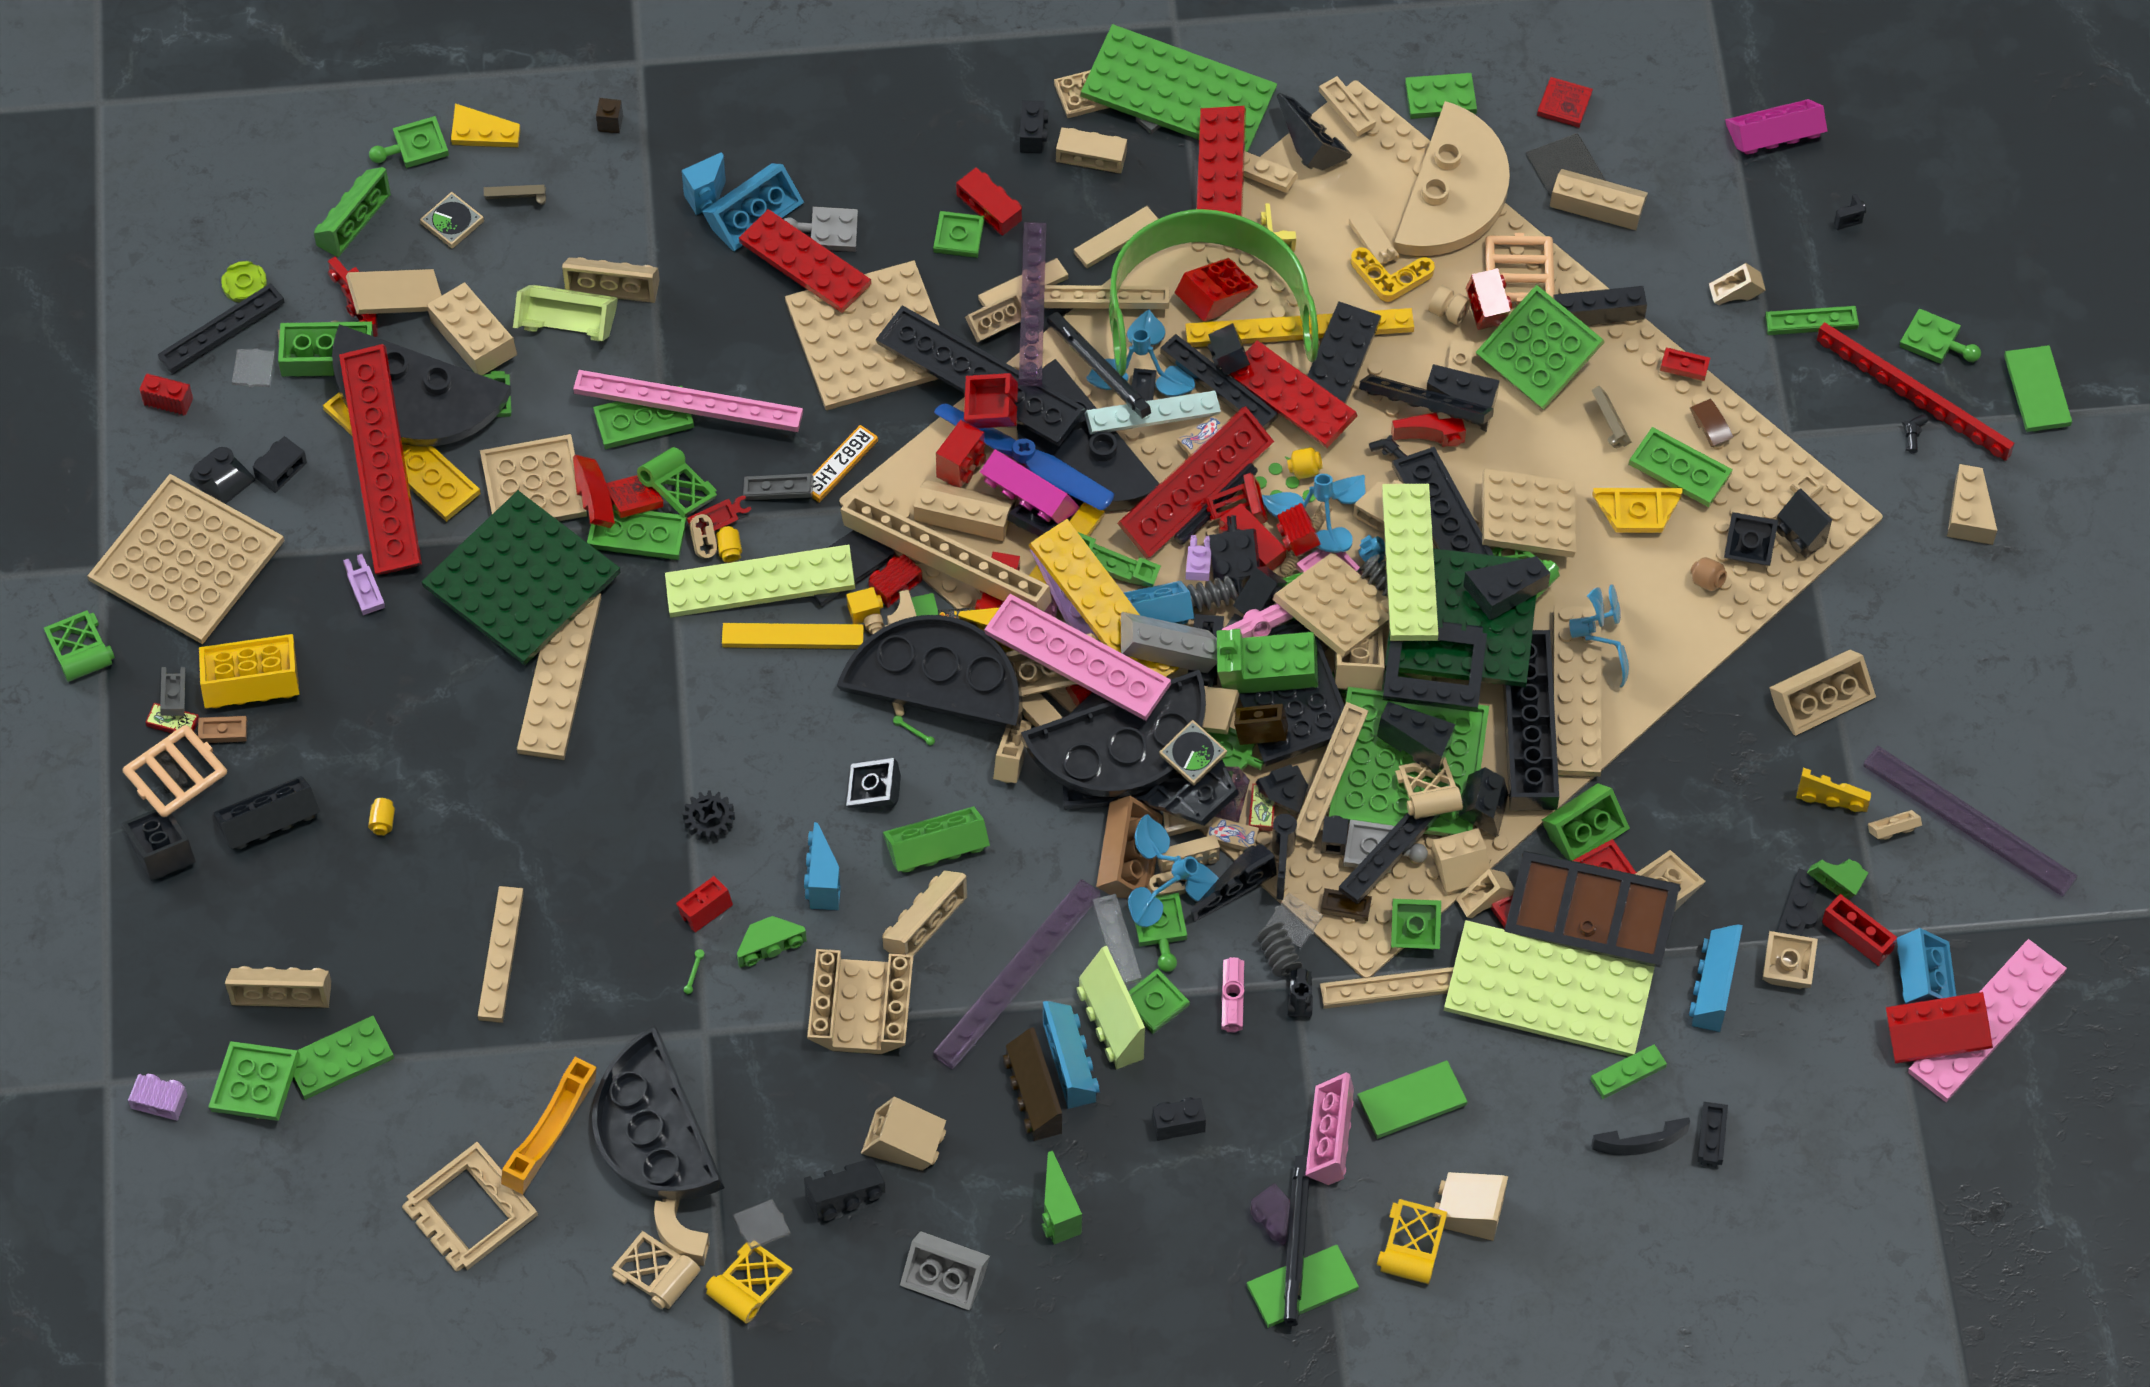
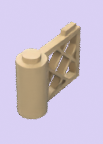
M1444 758L1441 765L1443 769L1438 775L1432 773V768L1422 762L1419 764L1416 762L1401 765L1399 770L1395 771L1398 783H1403L1410 800L1406 802L1408 814L1413 815L1414 819L1463 809L1459 788L1455 785L1446 758ZM1414 771L1419 773L1416 778L1406 774ZM1428 776L1433 778V781L1428 783L1422 781V779ZM1440 781L1449 784L1446 787H1438L1436 785ZM1416 786L1425 789L1424 791L1413 793V789Z
M643 1231L611 1268L614 1272L612 1276L623 1284H626L628 1281L652 1296V1303L660 1309H670L701 1271L697 1263L691 1258L676 1253ZM644 1241L652 1245V1252L638 1254V1248ZM668 1255L672 1258L667 1265H657L658 1256ZM653 1258L654 1267L640 1269L639 1260ZM636 1261L637 1270L626 1272L621 1269L626 1262ZM655 1273L656 1279L650 1286L642 1282L641 1275Z

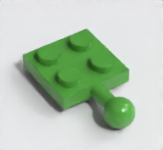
M436 116L393 128L397 142L396 145L386 148L374 146L369 151V158L374 163H382L387 156L401 153L406 168L449 156Z
M1922 309L1917 311L1900 341L1901 348L1940 364L1943 362L1949 349L1963 354L1964 359L1968 362H1976L1981 357V350L1977 345L1969 344L1965 346L1954 341L1960 332L1961 325Z
M1179 893L1155 896L1163 904L1162 916L1155 924L1148 927H1140L1135 923L1139 947L1159 944L1161 956L1158 959V966L1164 972H1171L1177 966V959L1170 953L1168 942L1187 940Z

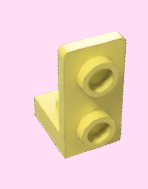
M1266 203L1265 212H1261V225H1265L1267 229L1273 232L1270 203ZM1283 230L1279 232H1273L1277 236H1279L1291 248L1292 251H1295V231Z

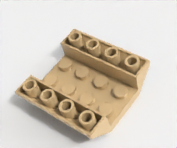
M816 949L808 1039L832 1051L883 1054L905 1046L913 955L889 954L888 962L841 959L840 950Z

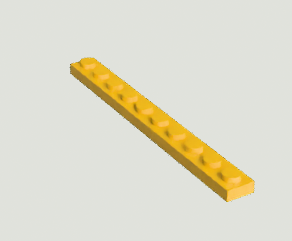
M1412 308L1369 311L1381 315V321L1375 335L1414 332ZM1333 313L1317 314L1318 339L1324 337ZM1309 315V331H1310V339H1311V323H1310V315ZM1301 316L1185 324L1187 343L1192 347L1208 346L1207 344L1211 343L1208 334L1232 323L1243 344L1255 343L1257 340L1261 343L1303 340Z

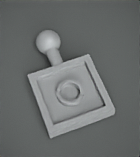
M813 207L812 223H798L793 218L784 219L801 232H811V238L828 250L856 252L858 209Z
M1350 820L1343 866L1356 868L1395 826ZM1417 843L1412 845L1403 856H1408L1412 861L1420 863L1427 858L1428 851L1423 844Z

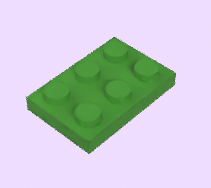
M1472 73L1405 78L1410 119L1439 117L1445 101L1458 105L1473 114H1477Z

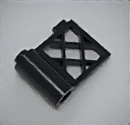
M1280 814L1273 822L1271 847L1272 851L1279 856L1276 900L1284 899L1287 856L1294 852L1296 844L1297 821L1290 814Z

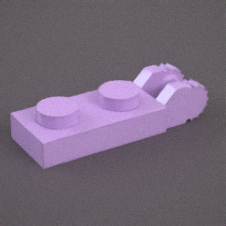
M1191 535L1190 546H1188L1186 580L1209 581L1211 565L1209 536L1205 537L1204 546H1197L1196 535Z
M357 555V561L361 568L353 571L349 559L343 560L349 582L362 614L365 615L385 608L376 581L363 555Z

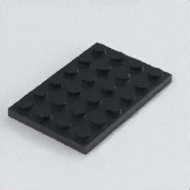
M1298 620L1272 628L1268 636L1311 631ZM1315 634L1318 687L1239 693L1243 707L1283 704L1288 721L1287 741L1257 743L1265 767L1328 745L1344 709L1343 700L1321 643Z

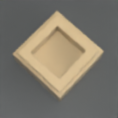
M1806 472L1791 484L1790 489L1796 493L1801 488L1813 499L1823 490L1824 486Z

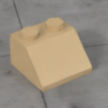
M1479 828L1433 840L1431 854L1446 894L1467 889L1490 869L1487 849Z

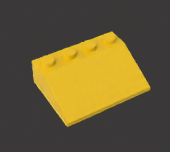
M293 634L199 647L200 685L205 708H220L232 704L242 705L246 702L268 701L273 698H290L294 695H299Z

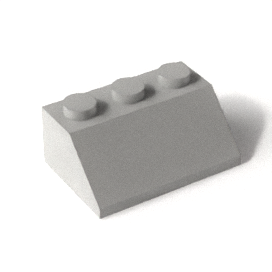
M920 1231L912 1240L900 1286L970 1310L984 1279L990 1256Z

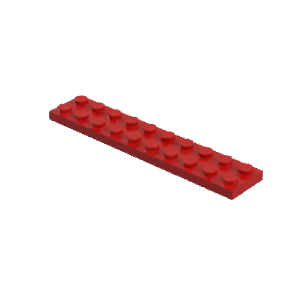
M381 344L339 354L375 574L382 575L420 566L422 561L386 346Z

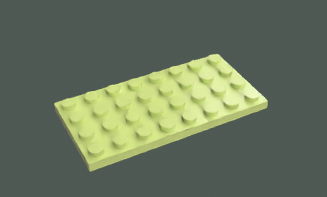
M1465 920L1443 1011L1628 1057L1635 1054L1655 967L1504 932L1505 930Z

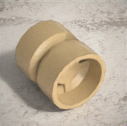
M1441 285L1430 302L1429 312L1439 317L1445 315L1447 321L1459 325L1468 312L1471 299L1461 294L1454 295L1453 290Z

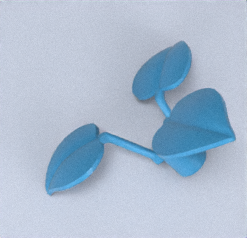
M1148 309L1131 324L1127 331V338L1132 346L1129 347L1126 369L1129 366L1133 352L1141 356L1149 353L1160 375L1156 380V388L1161 394L1175 397L1191 392L1195 388L1193 377L1189 376L1178 366H1169L1165 372L1161 370L1151 345H1156L1164 339L1165 328L1151 310ZM1105 359L1117 371L1115 359ZM1091 369V372L1086 377L1087 381L1097 388L1112 390ZM1125 373L1122 377L1128 381V374Z
M1318 474L1314 478V487H1309V493L1304 502L1300 495L1292 492L1262 495V501L1266 510L1277 517L1278 513L1286 512V509L1290 510L1291 507L1302 503L1304 508H1306L1314 494L1318 501L1325 502L1327 530L1317 532L1321 545L1317 547L1326 552H1345L1351 548L1353 538L1351 533L1344 527L1332 529L1329 499H1338L1343 504H1355L1365 494V476L1359 475L1333 482V478L1330 475Z
M1611 584L1608 591L1611 605L1610 611L1604 614L1601 588H1594L1587 597L1592 602L1596 615L1570 619L1569 626L1572 638L1585 636L1586 641L1594 640L1616 646L1622 668L1620 687H1623L1629 675V661L1624 645H1621L1620 641L1592 636V633L1596 632L1595 621L1597 620L1600 627L1604 626V618L1610 616L1614 617L1615 624L1620 623V604L1616 589Z
M1148 814L1141 818L1135 831V844L1140 854L1146 859L1157 856L1158 859L1175 862L1171 869L1174 878L1153 891L1152 894L1147 888L1139 887L1134 889L1129 895L1128 906L1134 922L1140 927H1148L1155 924L1163 913V904L1155 896L1178 880H1187L1185 884L1186 892L1193 900L1198 902L1219 878L1205 865L1198 863L1194 857L1189 856L1181 859L1180 856L1162 855L1167 852L1170 845L1167 831Z

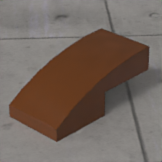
M1711 398L1690 407L1698 428L1703 429L1711 447L1734 437L1723 415Z

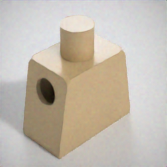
M1394 480L1392 482V484H1403L1399 480ZM1377 482L1354 504L1353 517L1384 534L1382 484L1384 483Z

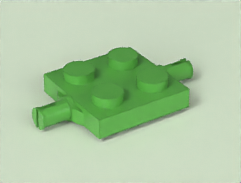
M1229 727L1228 734L1207 732L1227 750V754L1222 760L1232 779L1237 781L1247 765L1259 770L1262 769L1264 761L1252 756L1256 744L1240 745L1236 729Z

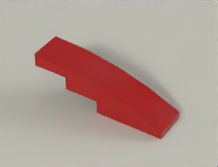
M574 455L577 495L582 496L583 509L589 510L590 524L611 528L615 524L608 486L597 461L592 458Z

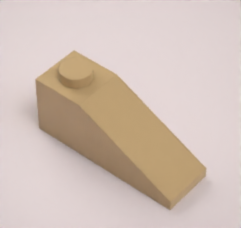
M1021 720L1019 731L1009 728L1005 729L996 754L993 779L1001 780L1005 783H1017L1026 753V748L1021 740V732L1032 729L1031 722Z

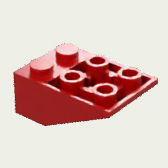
M1226 258L1185 272L1174 293L1205 322L1221 316L1257 290L1259 286L1234 261Z

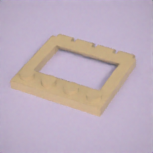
M478 1142L406 1196L408 1201L402 1206L412 1220L419 1218L415 1222L427 1238L432 1237L430 1241L443 1256L449 1253L445 1259L456 1272L463 1267L467 1270L538 1216L535 1208L522 1194L501 1184L502 1170ZM466 1169L509 1218L471 1249L464 1244L427 1200Z

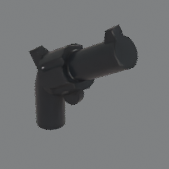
M1923 414L1910 421L1902 422V425L1905 426V436L1908 437V447L1905 450L1910 453L1918 452L1917 437L1922 432V428L1919 426L1928 422L1926 415Z
M1391 434L1387 439H1380L1369 443L1371 452L1383 448V455H1393L1397 459L1407 456L1399 449L1400 446L1392 439Z

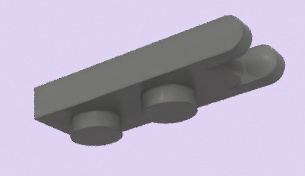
M166 667L161 668L160 716L185 715V667L180 668V674H168Z

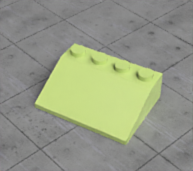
M1104 946L1079 977L1077 993L1080 1000H1085L1088 1006L1086 1012L1090 1021H1095L1097 1028H1095L1099 1041H1104L1107 1047L1105 1053L1109 1062H1114L1116 1069L1144 1059L1145 1026L1108 947Z

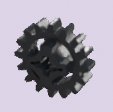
M708 790L706 796L699 792L698 799L691 797V804H685V812H683L685 828H689L690 835L692 836L697 833L698 840L706 836L707 842H710L712 836L719 840L720 833L728 835L727 828H733L732 820H735L734 806L729 804L728 797L726 796L721 799L720 792L712 796L711 790ZM693 817H695L696 821H699V825L694 821Z

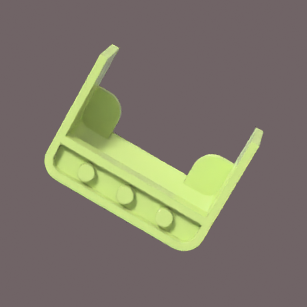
M529 285L517 291L513 328L524 326V330L537 331L538 328L545 326L585 332L591 336V340L604 341L611 332L618 298Z

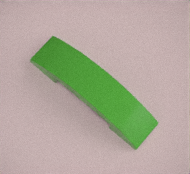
M1079 533L1112 578L1136 585L1153 587L1161 565L1141 557L1136 561L1095 544L1096 539Z

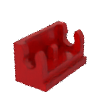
M713 876L677 902L676 905L679 908L682 919L684 921L688 920L691 929L696 933L733 906L729 890Z

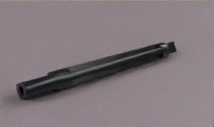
M1055 312L1047 317L1048 325L1142 419L1151 414L1150 405L1119 375L1059 312Z
M1308 1155L1295 1156V1169L1293 1170L1284 1290V1322L1286 1326L1298 1325L1299 1304L1302 1295L1310 1177L1305 1175Z

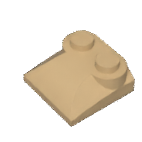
M1769 931L1762 980L1773 985L1797 989L1811 988L1818 939Z

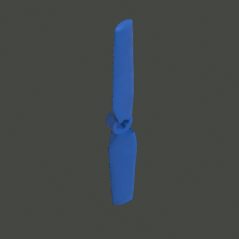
M941 404L934 411L936 415L954 426L960 420L965 422L964 412L949 404ZM978 428L984 432V442L986 445L1005 455L1013 456V459L1019 463H1025L1026 469L1065 493L1099 510L1106 509L1113 501V492L1055 456L1036 450L1035 444L1031 440L1019 439L1016 441L995 428Z

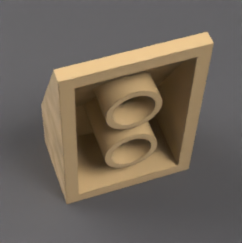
M1381 629L1353 649L1344 658L1334 652V680L1337 688L1348 690V687L1382 691L1385 667L1383 630Z
M1671 850L1636 873V875L1681 884L1675 911L1706 882Z

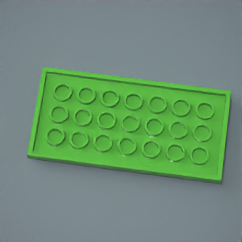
M1112 24L1081 90L1080 97L1198 140L1200 137L1201 108L1245 106V151L1249 152L1276 91L1277 83Z

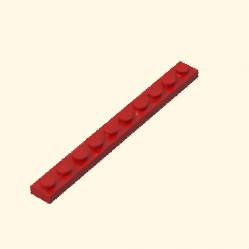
M1824 322L1819 328L1817 341L1823 347L1831 349L1839 354L1842 359L1850 361L1861 371L1869 373L1881 384H1886L1900 396H1905L1914 402L1917 407L1927 410L1936 419L1944 421L1952 426L1955 431L1969 437L1975 444L1988 449L1994 456L2000 457L2005 461L2011 456L2014 442Z

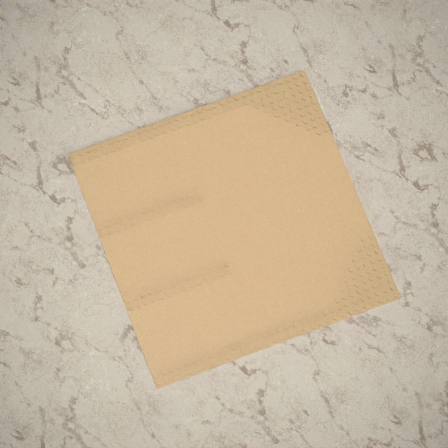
M1352 81L1346 87L1376 121L1374 128L1357 137L1328 102L1314 112L1311 119L1327 128L1325 133L1332 139L1337 137L1350 151L1352 156L1323 171L1316 168L1309 169L1302 164V158L1295 150L1290 133L1287 134L1260 157L1296 171L1298 178L1288 192L1285 193L1244 176L1242 217L1261 225V212H1265V204L1270 203L1273 232L1283 230L1296 232V249L1293 252L1304 269L1309 291L1315 303L1316 314L1334 313L1338 301L1366 311L1412 308L1414 332L1378 334L1374 336L1346 405L1357 412L1358 416L1328 448H1325L1278 413L1277 419L1265 429L1275 442L1251 463L1258 469L1255 477L1262 476L1267 480L1266 487L1261 489L1262 495H1270L1273 490H1280L1282 492L1296 493L1302 497L1304 491L1309 490L1311 486L1314 487L1315 477L1299 479V486L1297 488H1288L1286 486V479L1290 476H1296L1294 473L1289 472L1285 457L1291 459L1293 451L1312 447L1321 454L1323 469L1319 471V474L1330 475L1333 478V482L1364 475L1365 493H1367L1377 482L1392 484L1394 480H1399L1392 468V461L1397 458L1389 454L1383 455V448L1371 452L1369 443L1380 439H1387L1391 434L1393 420L1434 412L1421 406L1412 407L1403 401H1391L1385 396L1369 395L1367 391L1359 389L1360 380L1372 374L1427 389L1432 365L1435 364L1448 368L1451 340L1474 342L1470 373L1500 380L1494 413L1490 419L1487 433L1480 429L1481 426L1471 423L1470 420L1467 422L1463 419L1466 429L1465 443L1455 447H1442L1441 443L1425 439H1400L1394 441L1407 456L1435 447L1469 511L1480 521H1482V474L1484 469L1575 481L1576 553L1574 558L1531 552L1541 560H1551L1556 563L1560 574L1556 581L1536 600L1533 630H1550L1553 672L1554 605L1594 607L1587 595L1594 588L1600 587L1605 614L1611 609L1608 592L1609 586L1611 584L1614 585L1620 604L1621 620L1619 624H1615L1613 616L1604 618V626L1601 627V638L1620 641L1621 645H1624L1629 661V675L1625 685L1620 687L1622 668L1618 650L1615 645L1601 642L1602 771L1881 522L1883 516L1710 371L1707 370L1705 381L1660 371L1666 347L1680 351L1684 350L1647 319L1586 325L1599 335L1605 343L1544 410L1541 409L1476 354V351L1499 325L1477 330L1471 306L1459 325L1447 321L1445 315L1439 317L1429 312L1430 302L1441 285L1453 290L1454 295L1461 294L1468 298L1465 288L1471 275L1486 271L1485 239L1487 236H1514L1515 233H1524V236H1545L1506 203L1494 225L1479 239L1461 249L1432 256L1399 254L1397 261L1391 260L1383 264L1385 270L1391 275L1415 260L1427 257L1434 262L1435 269L1431 279L1393 301H1382L1351 265L1353 250L1365 247L1349 225V218L1369 210L1394 247L1396 236L1427 153L1430 140L1359 81ZM1192 242L1172 246L1149 256L1127 275L1121 286H1170L1169 309H1149L1165 328L1164 339L1156 345H1151L1161 370L1165 372L1169 366L1177 365L1161 354L1160 348L1175 334L1187 342L1185 324L1204 322L1174 293L1185 272L1230 258L1259 286L1257 290L1221 316L1205 322L1300 316L1297 301L1288 284L1272 267L1247 252L1220 244ZM1553 243L1555 294L1609 289ZM1495 245V254L1544 255V245ZM1495 263V269L1498 268L1499 273L1545 274V264ZM1377 271L1368 273L1371 278L1380 277V273ZM1402 276L1400 278L1403 283H1410L1412 281L1409 276ZM1111 278L1102 286H1110ZM1506 282V288H1504L1505 292L1529 293L1537 284L1546 292L1545 283ZM1512 302L1510 313L1518 306L1516 302ZM1073 308L1063 316L1104 359H1114L1109 309ZM1121 309L1125 326L1127 356L1129 347L1132 346L1127 338V331L1131 324L1148 309ZM1051 327L1007 362L1008 365L1033 378L1044 366L1056 359L1097 409L1126 404L1113 390L1097 388L1087 381L1086 377L1092 368ZM1323 338L1318 339V349ZM1304 340L1262 342L1263 345L1306 376L1308 375L1313 362H1310L1307 358ZM1254 343L1243 344L1244 349H1245V352H1246ZM1208 346L1194 347L1213 362V356ZM1133 352L1129 366L1126 369L1128 374L1127 382L1132 386L1134 368L1156 370L1149 353L1141 356ZM1158 372L1156 375V380L1160 377ZM1194 379L1195 388L1183 395L1209 392V390ZM1155 383L1153 400L1170 398L1161 394L1157 390ZM1600 386L1608 394L1632 443L1615 449L1608 442V438L1614 433L1592 389ZM965 397L953 407L964 412ZM1217 397L1221 412L1219 415H1215V417L1224 425L1237 412ZM1710 398L1723 415L1734 436L1732 439L1714 447L1710 446L1703 429L1698 428L1690 410V407ZM1437 413L1439 420L1451 418L1449 414ZM1212 416L1116 432L1160 484L1189 457L1177 443V439ZM939 417L840 498V505L843 506L852 493H855L914 521V504L920 486L926 480L950 485L936 477V452L955 426ZM1017 424L1011 427H994L1017 441ZM1652 427L1733 469L1731 476L1710 507L1682 493L1662 533H1616L1592 496L1593 488H1672L1629 465L1630 458ZM985 445V461L980 467H976L970 482L964 483L961 488L1008 498L1002 493L1003 489L997 486L994 489L984 482L985 477L980 473V470L994 451L993 448ZM1017 462L1018 464H1020V465H1022L1023 467H1025V464H1024V463H1019V462ZM1272 463H1279L1282 466V472L1279 475H1273L1269 472V466ZM1808 472L1824 486L1823 490L1812 500L1832 519L1827 543L1805 558L1801 553L1796 552L1791 543L1776 531L1770 566L1724 558L1732 512L1776 520L1779 512L1795 494L1790 489L1791 484L1804 473ZM1242 489L1239 490L1233 497L1243 494ZM1016 497L1013 499L1016 500L1015 507H1017L1021 500ZM1244 498L1225 505L1217 513L1233 508L1240 503H1246V500ZM1330 498L1329 504L1333 507L1330 513L1332 529L1344 527L1351 533L1353 538L1352 546L1345 552L1361 567L1365 563L1358 552L1361 548L1359 546L1362 543L1361 540L1371 535L1372 538L1379 536L1385 542L1384 534L1353 517L1354 504H1343L1338 499L1333 500ZM1317 499L1311 503L1308 502L1305 508L1310 519L1315 514L1320 503H1322ZM1250 506L1246 507V509L1252 514ZM1133 508L1105 511L1104 517L1089 537L1096 539L1095 544L1138 561L1139 557L1146 559L1117 524ZM1266 510L1268 520L1262 525L1285 547L1282 539L1286 538V536L1282 537L1276 526L1280 523L1279 519ZM1220 518L1212 521L1209 519L1194 534L1197 538V546H1204L1206 536L1220 534ZM1324 521L1319 531L1327 530L1326 521ZM917 522L990 558L993 551L1020 556V572L1028 576L1037 565L1030 551L1029 544L1037 539L1038 536L1017 527L1011 522L1009 523L1004 541ZM1173 536L1150 558L1146 559L1161 565L1153 586L1182 581L1186 587L1192 584L1196 589L1197 582H1201L1205 587V581L1186 580L1188 546H1190L1191 538L1181 545ZM1315 547L1305 552V554H1303V557H1301V560L1307 557L1315 550H1317L1318 547ZM893 549L897 557L903 554ZM909 557L912 562L921 568L922 579L957 611L975 609L977 599L982 598V593H980L979 589ZM1703 557H1708L1722 563L1727 572L1724 585L1714 591L1695 585L1691 574L1692 565ZM1211 559L1209 580H1210V581L1213 583V585H1214L1212 559ZM1281 565L1273 570L1281 578L1286 577L1280 572ZM1294 568V571H1292L1293 573L1291 574V576L1298 574L1300 572L1296 568ZM1112 578L1123 593L1149 587ZM1249 578L1243 580V588L1246 585ZM1230 598L1229 606H1226L1225 602L1221 600L1220 608H1217L1213 602L1211 610H1208L1205 604L1202 607V612H1199L1197 607L1193 609L1194 617L1195 614L1224 616V628L1234 614L1244 617V614L1233 606L1235 602L1232 598ZM1057 606L1055 618L1066 623ZM1190 619L1188 623L1181 625L1193 627L1194 619ZM1389 624L1382 628L1384 665L1386 660L1390 628ZM1319 639L1331 672H1333L1335 651ZM1179 668L1178 671L1167 678L1171 680L1188 674V669ZM1219 675L1217 685L1213 687L1222 688ZM1436 677L1435 679L1438 682L1469 684V680ZM1481 682L1479 705L1489 706L1481 769L1486 767L1504 777L1508 790L1503 684ZM1066 687L1046 691L1068 712L1071 713L1076 708ZM1239 697L1230 724V727L1233 729H1235L1234 721L1236 708L1243 707ZM1341 697L1345 706L1346 699ZM1256 744L1252 756L1263 761ZM1328 745L1266 767L1264 764L1261 770L1247 765L1237 781L1232 779L1239 795L1215 817L1249 825L1252 783L1256 784L1259 778L1269 775L1273 770L1290 764L1292 767L1298 765L1308 784L1302 804L1303 807ZM1558 775V809L1596 776ZM1508 795L1499 835L1495 837L1479 828L1487 849L1490 869H1493L1543 824L1541 821L1543 818L1556 810L1509 811ZM1274 806L1273 822L1278 815L1290 813L1282 807ZM1330 806L1326 814L1327 817H1329ZM1290 814V815H1292V816L1296 819V821H1297L1299 814H1298L1297 816H1295V815H1293V814ZM1323 821L1314 843L1296 836L1295 850L1286 859L1284 899L1277 901L1362 978H1369L1403 949L1391 947L1393 899L1441 900L1442 914L1457 901L1456 898L1465 890L1446 894L1431 854L1433 840L1445 836L1422 834L1414 844H1423L1427 848V858L1423 862L1417 863L1408 856H1402L1391 869V873H1386L1367 894V896H1372L1368 921L1320 913L1324 888L1339 890L1341 883L1355 869L1343 866L1345 855L1321 853ZM1210 826L1200 828L1199 830L1207 836ZM1259 830L1255 846L1262 843L1274 854L1277 870L1276 876L1260 885L1276 899L1279 856L1272 851V831ZM1219 844L1220 849L1233 861L1243 854L1244 850Z

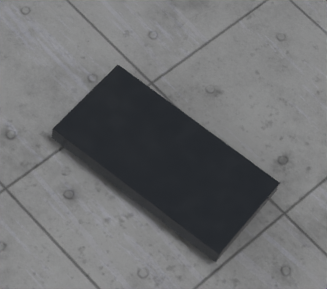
M855 530L827 547L850 545L855 583L896 556L892 548ZM844 591L817 594L813 598L823 606Z

